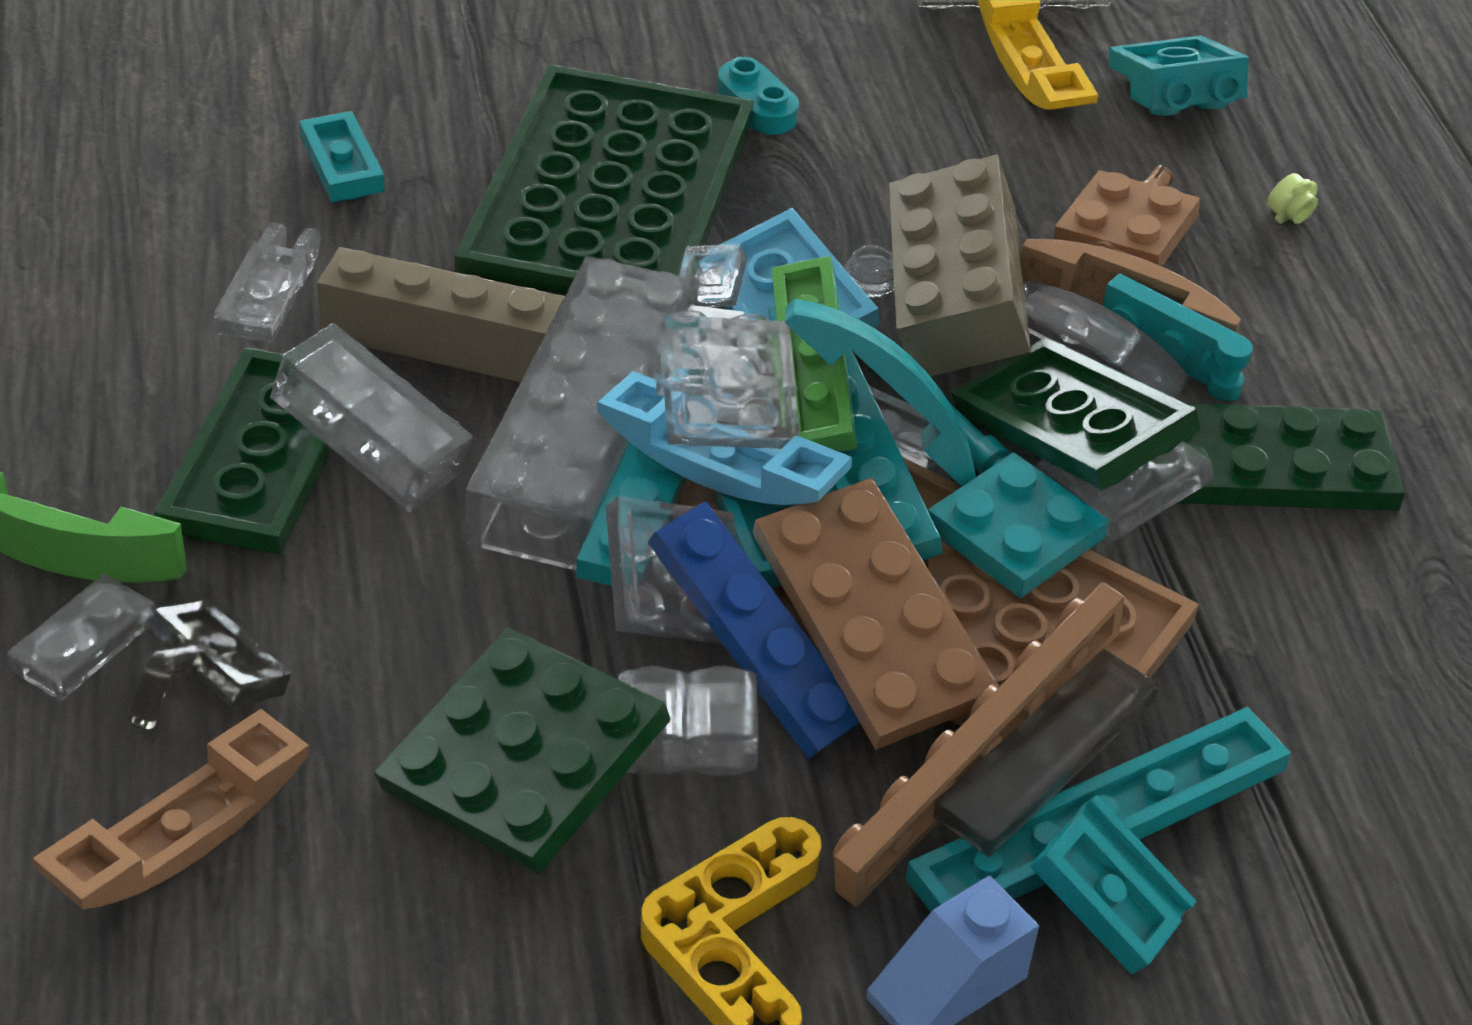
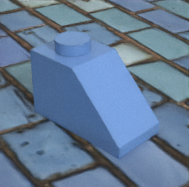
M989 875L933 909L867 989L866 998L890 1025H954L1027 978L1039 925Z

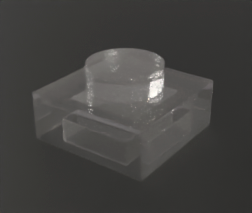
M740 244L686 247L674 294L682 308H690L691 305L702 307L737 305L748 259Z

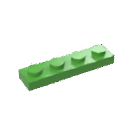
M831 256L772 267L789 441L797 435L838 452L856 449L857 440L845 353L831 366L785 324L786 307L794 299L815 302L840 311L835 271Z

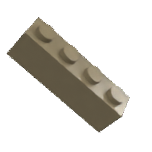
M342 247L338 248L317 281L322 338L546 388L582 316V305L565 296Z

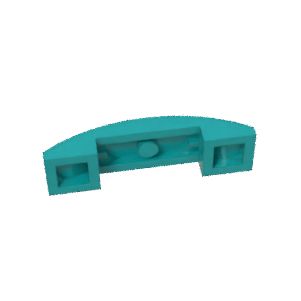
M794 299L786 307L785 324L831 366L850 348L930 422L921 432L923 451L961 486H964L976 478L970 447L959 419L941 389L912 356L877 329L837 309L799 299Z

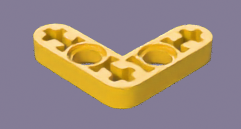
M780 817L769 821L654 890L643 903L640 929L643 945L713 1025H753L754 1014L765 1024L778 1020L780 1025H801V1007L795 997L734 931L803 889L815 879L820 863L821 838L816 829L804 820L794 817ZM780 848L785 852V854L775 858L776 849ZM799 851L801 852V857L796 859L791 854ZM769 868V874L767 878L765 870ZM735 877L745 881L752 891L742 898L728 899L717 894L712 885L722 878ZM695 898H697L699 905L694 908ZM665 917L673 922L661 927V919ZM687 918V928L681 930L674 924ZM722 961L735 967L740 977L728 985L717 986L705 981L701 977L699 970L710 962ZM752 993V1002L750 1006L746 1000Z

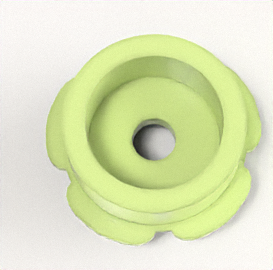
M1297 173L1290 174L1282 179L1271 191L1267 200V206L1277 214L1275 221L1283 223L1291 219L1294 223L1298 224L1306 220L1317 207L1318 199L1315 196L1318 186L1314 181L1304 180Z

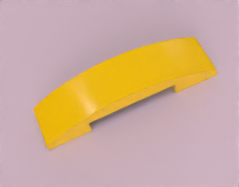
M978 0L988 35L1001 64L1018 90L1030 102L1047 110L1097 103L1098 93L1080 64H1065L1037 19L1040 0Z

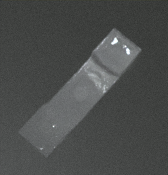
M1023 280L1030 334L1041 339L1048 338L1173 398L1187 386L1189 376L1179 364L1153 339L1126 319L1076 293L1039 282Z

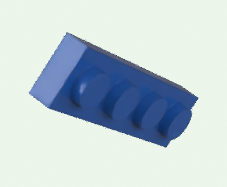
M706 501L654 532L647 543L808 760L860 724L822 655Z

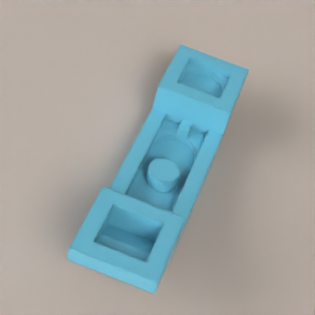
M635 371L631 372L597 402V412L611 427L647 456L686 479L740 499L778 505L818 502L852 468L851 456L797 435L779 450L686 413V391Z

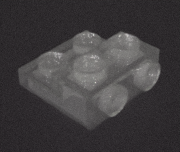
M684 310L664 316L652 336L656 394L664 395L668 445L782 449L795 435L800 436L790 330L785 321H770L759 314H742L734 318L706 317L704 313L695 310Z

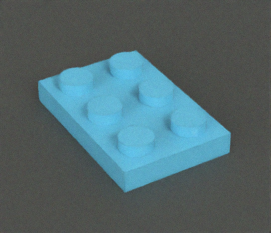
M793 208L694 259L698 275L726 310L744 312L749 327L755 320H770L767 308L775 305L772 267L831 256L835 271L840 311L863 321L873 328L881 324L878 307Z

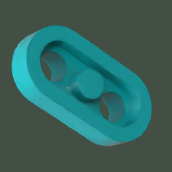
M738 57L720 67L718 71L717 93L719 95L754 101L753 116L750 124L753 130L764 134L776 135L789 132L796 126L799 108L798 98L764 65L750 57Z

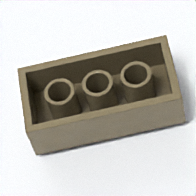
M998 154L981 159H968L955 166L925 174H912L902 180L889 183L896 329L904 350L912 356L930 377L1030 353L1015 205Z

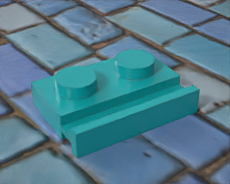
M1095 795L1077 809L1076 815L1072 820L1061 828L1030 867L1125 969L1133 975L1151 963L1182 922L1180 918L1197 901L1111 809Z

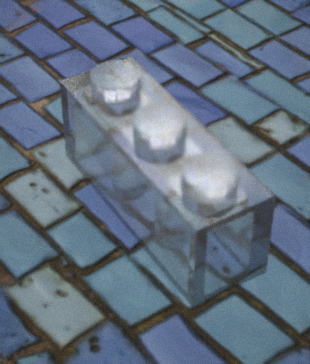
M331 323L282 356L270 397L407 511L411 512L458 476L473 435L335 323Z

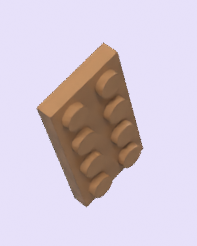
M873 478L825 494L818 502L797 504L755 520L753 529L755 540L774 569L775 575L875 750L971 712L975 701L990 685L999 687Z

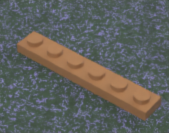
M1102 581L1084 601L1080 598H1075L1060 615L1053 633L1042 644L1039 641H1033L1024 649L1016 661L1010 677L1000 687L990 685L980 694L971 709L970 717L955 733L952 730H946L935 740L927 753L925 764L910 779L902 776L889 787L881 800L880 810L864 826L856 823L842 835L833 852L834 891L856 908L1119 635L1124 595Z

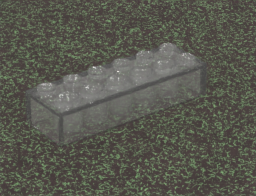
M590 256L585 257L466 488L467 545L576 571L577 557L630 443L597 412V402L633 371L659 380L682 329L681 317L691 305L698 306L699 280L676 276L669 272H658L621 264L614 260Z

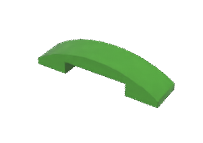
M0 472V552L2 554L46 571L97 581L156 582L180 579L187 571L180 523L125 507H120L108 524L10 496L7 492L4 474Z

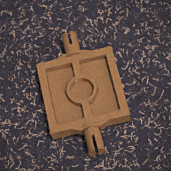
M1162 166L1155 167L1146 181L1143 182L1130 179L1121 173H1108L1098 170L1055 225L1054 240L1105 247L1163 266L1197 219L1200 198L1168 187L1173 182V174L1167 167L1162 172Z

